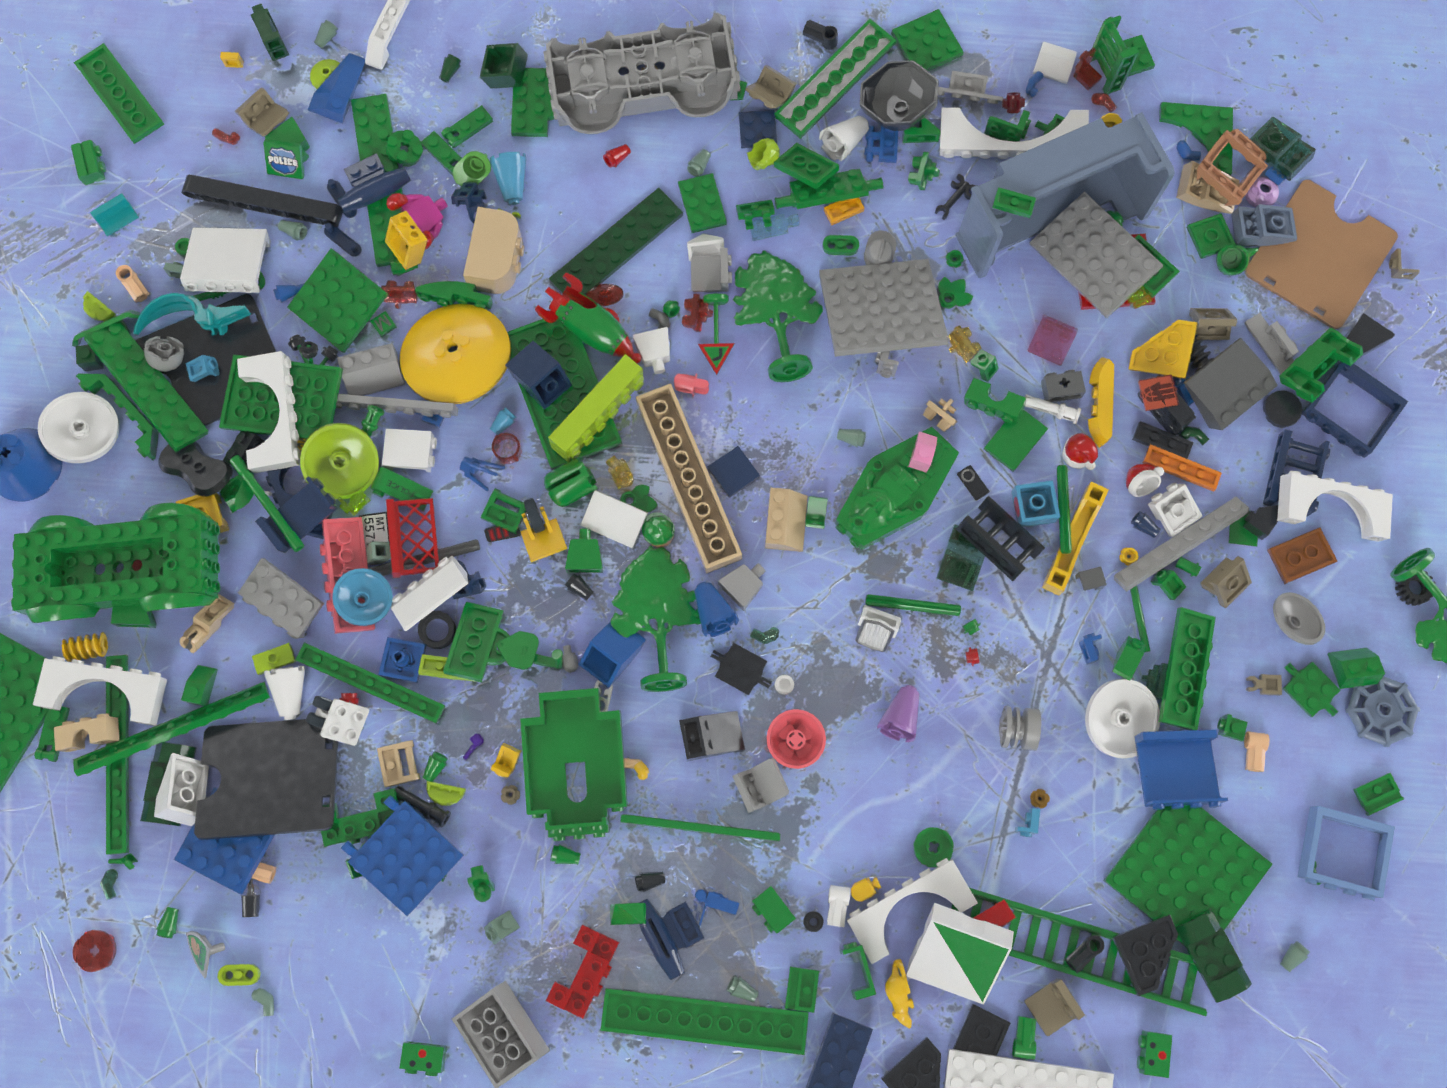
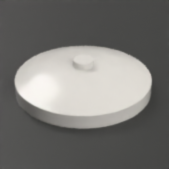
M73 392L54 399L45 407L38 421V435L44 448L53 457L68 463H86L102 457L114 446L119 435V420L114 408L104 398L88 392Z
M1115 679L1106 682L1094 692L1088 702L1085 714L1088 736L1096 748L1106 755L1116 758L1137 756L1134 736L1141 732L1159 731V705L1152 692L1137 681Z

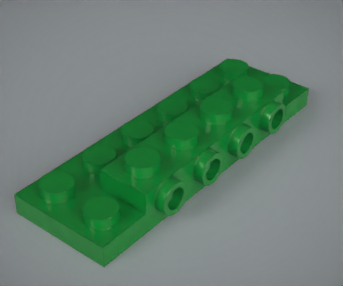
M1183 607L1177 608L1158 722L1187 730H1198L1200 712L1204 704L1203 694L1207 685L1206 675L1210 666L1209 656L1213 648L1212 638L1216 617Z

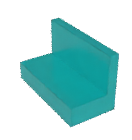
M122 193L90 212L107 237L139 218Z

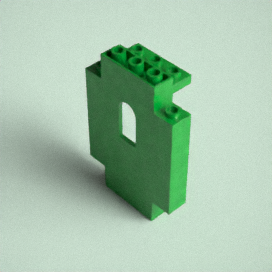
M599 688L539 693L540 717L520 718L527 815H532V818H544V814L547 813L545 830H548V838L553 837L554 841L566 840L565 836H573L574 839H585L587 834H593L594 838L606 837L605 833L610 832L608 808H611L612 812L624 811L623 807L628 806L621 711L601 712ZM585 762L587 795L581 802H573L568 797L565 763Z

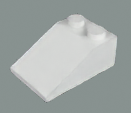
M172 753L156 798L154 817L188 826L195 824L197 800L206 798L209 765H202L199 760Z

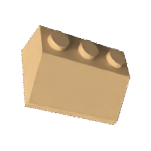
M770 488L765 540L766 549L803 552L807 495L791 489Z

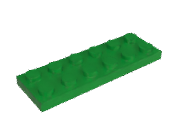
M104 43L73 62L134 144L164 125L161 118Z

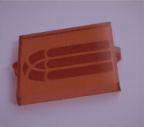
M1172 374L1138 381L1141 391L1140 398L1143 399L1145 411L1179 405L1176 393L1177 388L1174 385Z

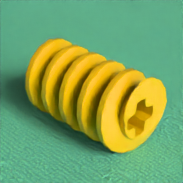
M104 632L100 633V638L94 633L92 639L86 634L84 641L81 636H77L76 642L74 637H70L68 643L65 639L62 640V653L68 662H72V659L81 660L83 658L87 660L90 657H104L108 650V641Z

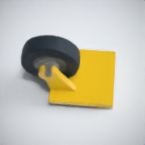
M533 498L525 500L524 506L527 512L521 515L527 529L520 532L530 561L534 562L566 550L567 546L557 519L549 520L544 507L537 508Z

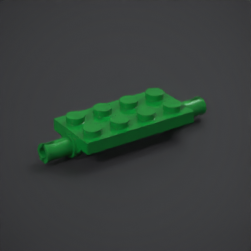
M851 169L835 173L817 189L799 180L789 182L790 195L775 197L774 200L776 209L789 206L801 209L869 196V191L883 189L884 186L882 177L866 181L860 169Z

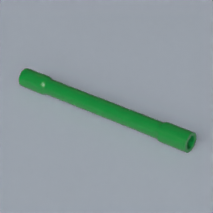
M240 455L231 458L230 463L273 519L294 552L300 551L305 545L251 474Z

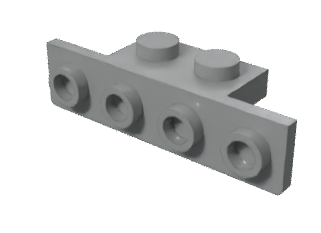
M952 71L949 88L938 87V95L944 96L945 93H951V97L962 99L964 95L970 96L969 100L980 101V98L987 99V103L998 104V101L1003 100V97L985 94L988 76Z
M1259 313L1244 324L1278 372L1282 374L1294 362L1293 357L1299 351L1295 342L1290 340L1285 328L1278 321L1269 326L1261 313Z

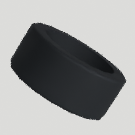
M432 611L420 620L418 634L428 647L442 649L453 642L456 625L447 613ZM442 619L447 623L449 627L448 634L443 640L433 641L427 637L426 627L431 620Z

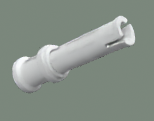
M1027 394L1025 395V407L1055 415L1059 420H1069L1076 425L1081 408L1075 409L1066 406L1065 403L1059 405Z

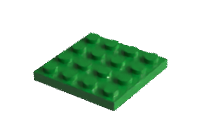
M331 248L287 308L337 349L345 353L388 296V293Z

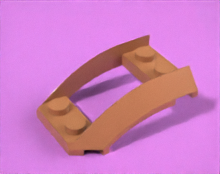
M1233 129L1231 132L1226 130L1198 166L1197 181L1202 177L1208 185H1211L1222 197H1225L1227 202L1224 206L1239 205L1253 183L1267 168L1268 165L1264 162L1267 159L1266 153L1239 129ZM1227 143H1230L1234 150L1239 151L1248 162L1254 164L1238 186L1212 164Z

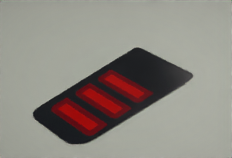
M498 526L489 527L484 530L488 542L521 536L519 528L516 534Z

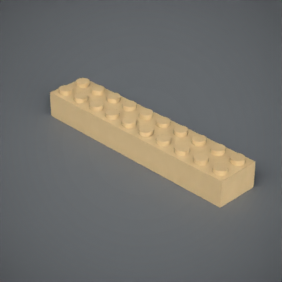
M671 383L636 396L637 406L706 574L742 560L739 545Z

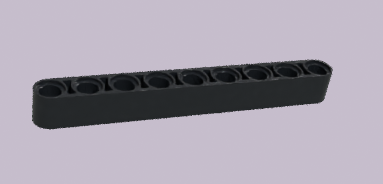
M190 174L186 175L181 191L183 195L193 199L320 225L330 223L334 227H339L343 213L342 207L334 203Z

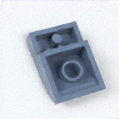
M1258 204L1256 208L1238 206L1231 214L1236 245L1270 246L1297 240L1292 208Z

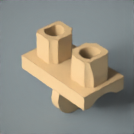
M941 398L938 403L943 406L942 409L930 400L926 404L928 407L925 409L923 416L932 421L938 413L943 418L936 426L945 432L958 422L946 413L947 410L952 414L956 411L951 406L954 402L952 399L946 402Z

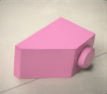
M919 431L908 467L923 472L928 471L936 449L937 437Z

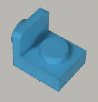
M201 355L186 363L190 381L196 382L208 375L217 376L220 374L218 363L214 357Z
M1029 809V812L1025 814V824H1028L1027 828L1018 826L1015 827V832H1020V836L1032 837V834H1038L1040 809Z

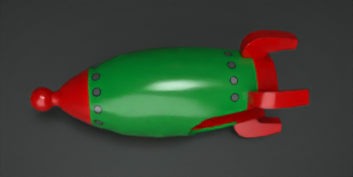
M565 273L563 278L571 287L566 286L562 295L550 287L545 290L553 298L549 305L550 311L545 310L539 305L535 307V311L546 322L553 323L558 319L576 337L597 351L617 357H623L626 354L635 363L641 362L642 357L639 353L633 352L632 343L620 324L616 312L610 308H603L597 302L582 294L583 285L579 279Z

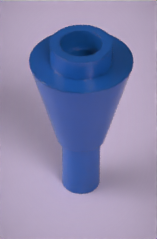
M305 283L296 286L276 285V289H273L276 300H280L282 303L295 296Z

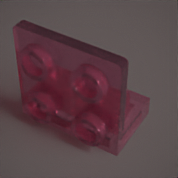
M1043 314L1027 351L1057 365H1062L1078 329Z

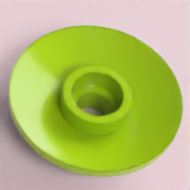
M325 59L316 63L310 72L312 85L318 89L340 63L333 59Z

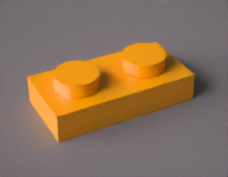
M854 198L830 204L824 207L823 211L832 226L863 212L865 208L860 198Z

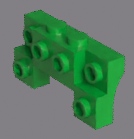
M1330 327L1279 375L1280 382L1295 390L1297 396L1313 403L1325 391L1324 384L1318 381V379L1337 361L1349 366L1354 364L1363 355L1362 346L1350 341L1339 331Z
M395 788L373 793L377 808L375 810L340 818L337 803H335L334 824L331 829L321 831L324 847L347 841L356 844L360 843V838L364 837L369 839L393 814L394 811L384 801L391 795L398 802Z

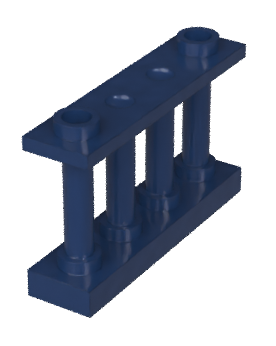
M1286 429L1282 431L1278 436L1263 504L1271 506L1279 501L1280 476L1285 475L1283 471L1287 465L1313 472V475H1317L1318 478L1322 479L1325 461L1330 455V442L1325 441L1319 447L1294 441L1291 438L1293 431ZM1294 448L1317 455L1315 465L1289 458L1287 455L1288 449ZM1317 498L1311 503L1306 517L1316 512L1319 505Z

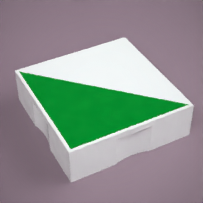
M934 903L925 923L924 932L918 939L909 958L906 976L984 1005L1012 949L1014 931L986 921L973 919L962 912Z

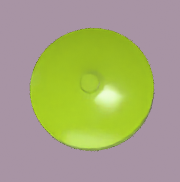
M333 423L320 427L307 438L301 451L300 467L305 480L308 476L314 479L318 478L325 486L323 490L326 493H330L335 499H348L363 493L373 483L378 472L379 456L374 442L363 430L350 424Z

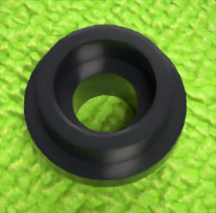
M812 911L805 915L803 924L808 931L817 932L823 927L824 920L820 913ZM811 918H816L817 924L815 926L810 924Z

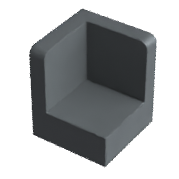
M1101 567L1081 571L1075 575L1076 579H1080L1084 591L1090 589L1099 590L1107 585Z

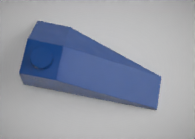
M349 53L314 92L308 111L343 124L351 99L354 96L365 67V59Z

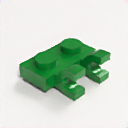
M772 199L736 205L738 219L745 220L746 230L754 229L752 219L755 217H763L764 227L772 226L770 216L775 215Z

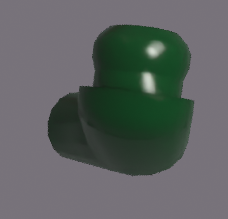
M1187 426L1181 431V436L1184 439L1195 437L1202 446L1210 440L1197 427Z

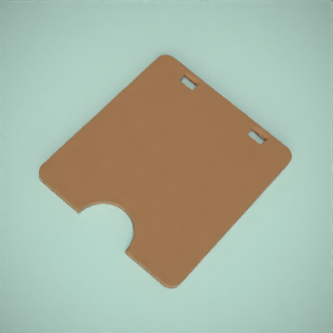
M1304 180L1286 205V207L1293 210L1297 240L1285 244L1260 246L1258 252L1255 253L1249 262L1245 274L1251 280L1333 329H1340L1393 247L1398 234L1395 230L1370 215L1358 223H1347L1341 220L1334 210L1336 195L1311 180ZM1268 277L1269 279L1273 280L1275 284L1272 286L1271 284L1264 281V279ZM1317 307L1325 313L1322 316L1313 310Z

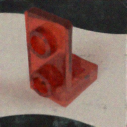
M1092 48L1090 51L1086 50L1079 57L1080 61L1075 66L1076 71L1073 75L1087 90H1090L1102 78L1090 65L1096 52L1095 48Z

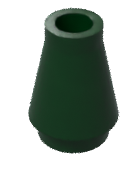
M451 54L444 57L439 79L449 83L450 79L461 67V60Z

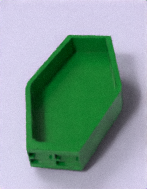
M933 427L922 431L937 437L936 449L927 472L908 467L918 434L874 456L867 463L835 521L836 529L842 535L846 534L850 538V543L855 548L859 547L863 550L917 522L926 515L959 454Z

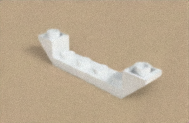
M387 0L369 36L365 59L367 65L380 70L383 69L389 57L387 46L410 0Z

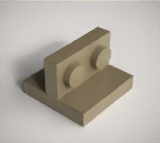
M1190 308V317L1193 319V322L1198 323L1195 334H1199L1196 338L1197 340L1202 338L1203 340H1230L1231 326H1236L1237 318L1227 308Z
M1239 556L1233 561L1226 557L1200 582L1202 588L1217 596L1219 604L1224 608H1227L1252 583L1245 561Z

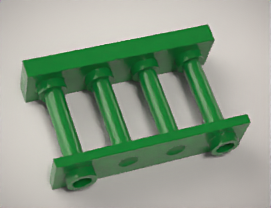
M1120 15L1114 18L1108 17L1103 21L1087 58L1088 63L1097 60L1107 79L1102 89L1105 95L1122 89L1139 54L1137 46L1130 49L1126 47L1117 30L1121 21Z

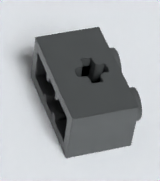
M1068 370L1063 374L1048 373L1041 381L1044 400L1049 402L1082 398L1086 393L1081 371Z

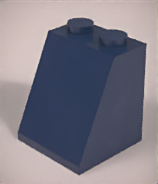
M534 341L505 364L512 377L544 410L572 386L559 362Z

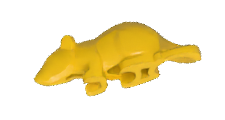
M896 959L892 964V974L885 983V993L893 1005V1017L910 1029L912 1020L908 1014V1008L913 1009L914 1004L912 999L907 996L911 992L902 960Z

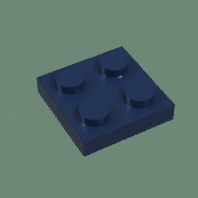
M775 110L739 112L741 148H753L754 143L766 138L773 139L777 144Z

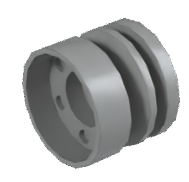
M1005 706L999 722L1001 747L1007 748L1010 743L1011 748L1015 749L1020 740L1023 750L1036 751L1041 735L1040 710L1025 708L1021 716L1018 707H1014L1012 711L1010 706Z

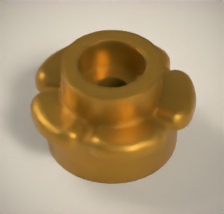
M1037 789V791H1033L1030 795L1031 804L1036 808H1045L1050 801L1049 795L1043 789Z

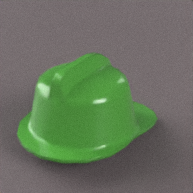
M478 151L467 153L453 168L455 182L459 186H462L464 182H474L478 185L491 171V164L487 158L488 155Z

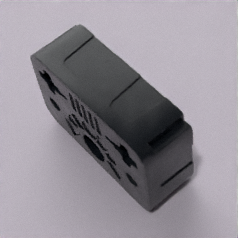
M1159 374V375L1156 376L1154 379L1162 378V377H1164V376H1161V375ZM1158 382L1146 388L1144 393L1147 394L1150 390L1153 391L1151 395L1157 396L1153 398V401H1161L1164 405V400L1176 398L1177 405L1149 411L1167 432L1177 435L1196 419L1195 413L1174 388L1158 391L1171 388L1170 383L1160 385ZM1140 390V391L1138 392V397H1139V399L1141 400V402L1144 404L1143 397H1144V399H1145V395H1144V393H1143V396H1142V392H1141V390ZM1146 396V401L1153 402L1152 398Z

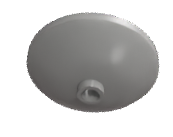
M1291 592L1283 593L1276 598L1273 604L1274 618L1285 635L1305 645L1316 644L1324 637L1325 623L1321 613L1313 603L1305 597Z

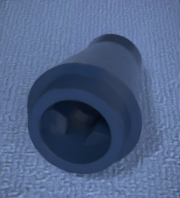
M1141 511L1131 521V524L1134 525L1133 528L1153 538L1161 530L1146 513Z

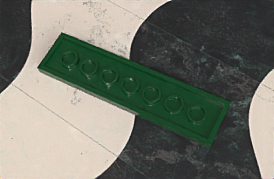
M657 188L549 278V282L563 294L566 286L571 287L563 276L565 273L571 274L582 282L583 289L581 293L587 296L681 218L683 212L660 188Z

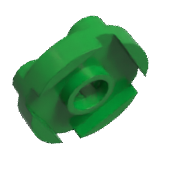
M408 129L392 133L386 142V154L389 159L395 164L398 162L405 167L418 163L423 153L420 139ZM401 146H406L408 151L401 150Z
M929 827L919 832L913 842L914 854L921 864L929 868H937V863L947 858L950 861L954 843L951 836L945 830ZM930 842L938 844L937 853L929 851Z

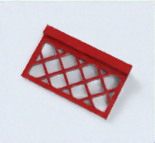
M433 498L404 501L386 499L393 578H401L402 575L424 574L429 569L434 570L438 566L439 558ZM420 505H430V510L426 515L417 510ZM399 506H407L411 509L406 517L399 513ZM414 512L422 517L416 525L408 520ZM424 521H427L432 527L427 533L419 528ZM405 522L413 527L407 535L400 530V527ZM416 530L424 536L418 543L410 538ZM426 538L433 543V547L429 551L420 546ZM407 540L415 545L409 553L402 549V545ZM417 548L425 553V556L420 561L411 556ZM429 556L435 561V567L427 568L422 563ZM408 558L416 563L413 569L404 570L403 564Z

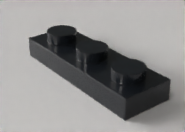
M1141 421L1138 423L1132 439L1146 446L1151 444L1188 459L1194 443Z

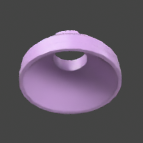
M1259 176L1248 190L1245 198L1255 208L1258 204L1272 206L1279 196V189L1268 177ZM1260 185H1268L1270 191L1263 192L1260 188Z

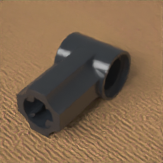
M812 20L806 22L803 29L804 36L822 43V46L828 50L834 49L837 46L838 30L834 26L825 27Z
M1096 935L1084 939L1082 944L1065 959L1067 965L1073 971L1079 973L1095 956L1104 950V941ZM1090 940L1096 943V951L1090 949Z

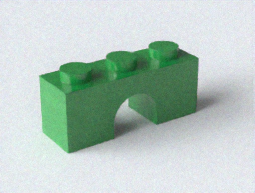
M973 378L964 397L967 407L973 410H982L991 417L997 416L1006 423L1017 424L1026 406V397L1008 391L1007 396L1003 400L994 401L989 397L991 384Z

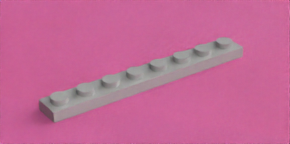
M338 394L336 404L338 409L346 406L352 410H360V408H368L369 405H374L388 413L403 411V413L408 415H414V413H421L424 416L439 414L444 418L458 416L459 410L454 403Z
M1234 497L1115 574L1114 580L1126 592L1248 514L1249 507L1239 498Z

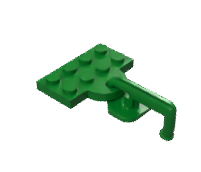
M466 602L443 672L447 675L482 683L487 665L495 666L505 661L510 667L521 670L529 669L533 664L562 669L563 652L560 649L554 650L552 658L536 654L539 646V640L536 635L518 631L510 636L505 630L499 628L504 610Z

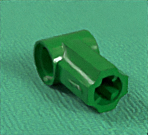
M1018 1016L1016 1038H1014L1012 1046V1056L1014 1058L1035 1059V1018Z

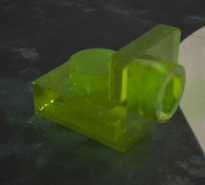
M1142 286L1128 299L1130 307L1137 309L1152 302Z
M362 490L359 493H355L350 498L348 504L341 497L337 499L341 503L339 507L346 514L350 512L353 516L371 501Z

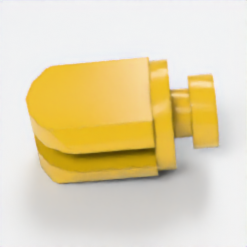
M869 877L864 878L853 884L851 895L856 901L862 902L877 894L876 888L880 889L882 887L877 877L873 878V881Z

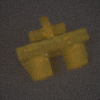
M959 325L948 335L949 342L952 345L949 351L950 353L957 352L965 363H968L982 347L976 341L971 343L969 338L972 336V332L968 327L961 328Z
M614 455L606 461L609 467L607 470L618 489L629 487L633 484L634 477L623 458L618 460Z

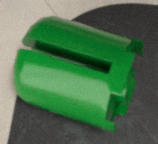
M581 455L552 470L544 477V486L549 491L548 494L551 500L560 507H566L592 493L594 490L599 489L594 485L597 482L590 468L584 465L582 461L584 459Z

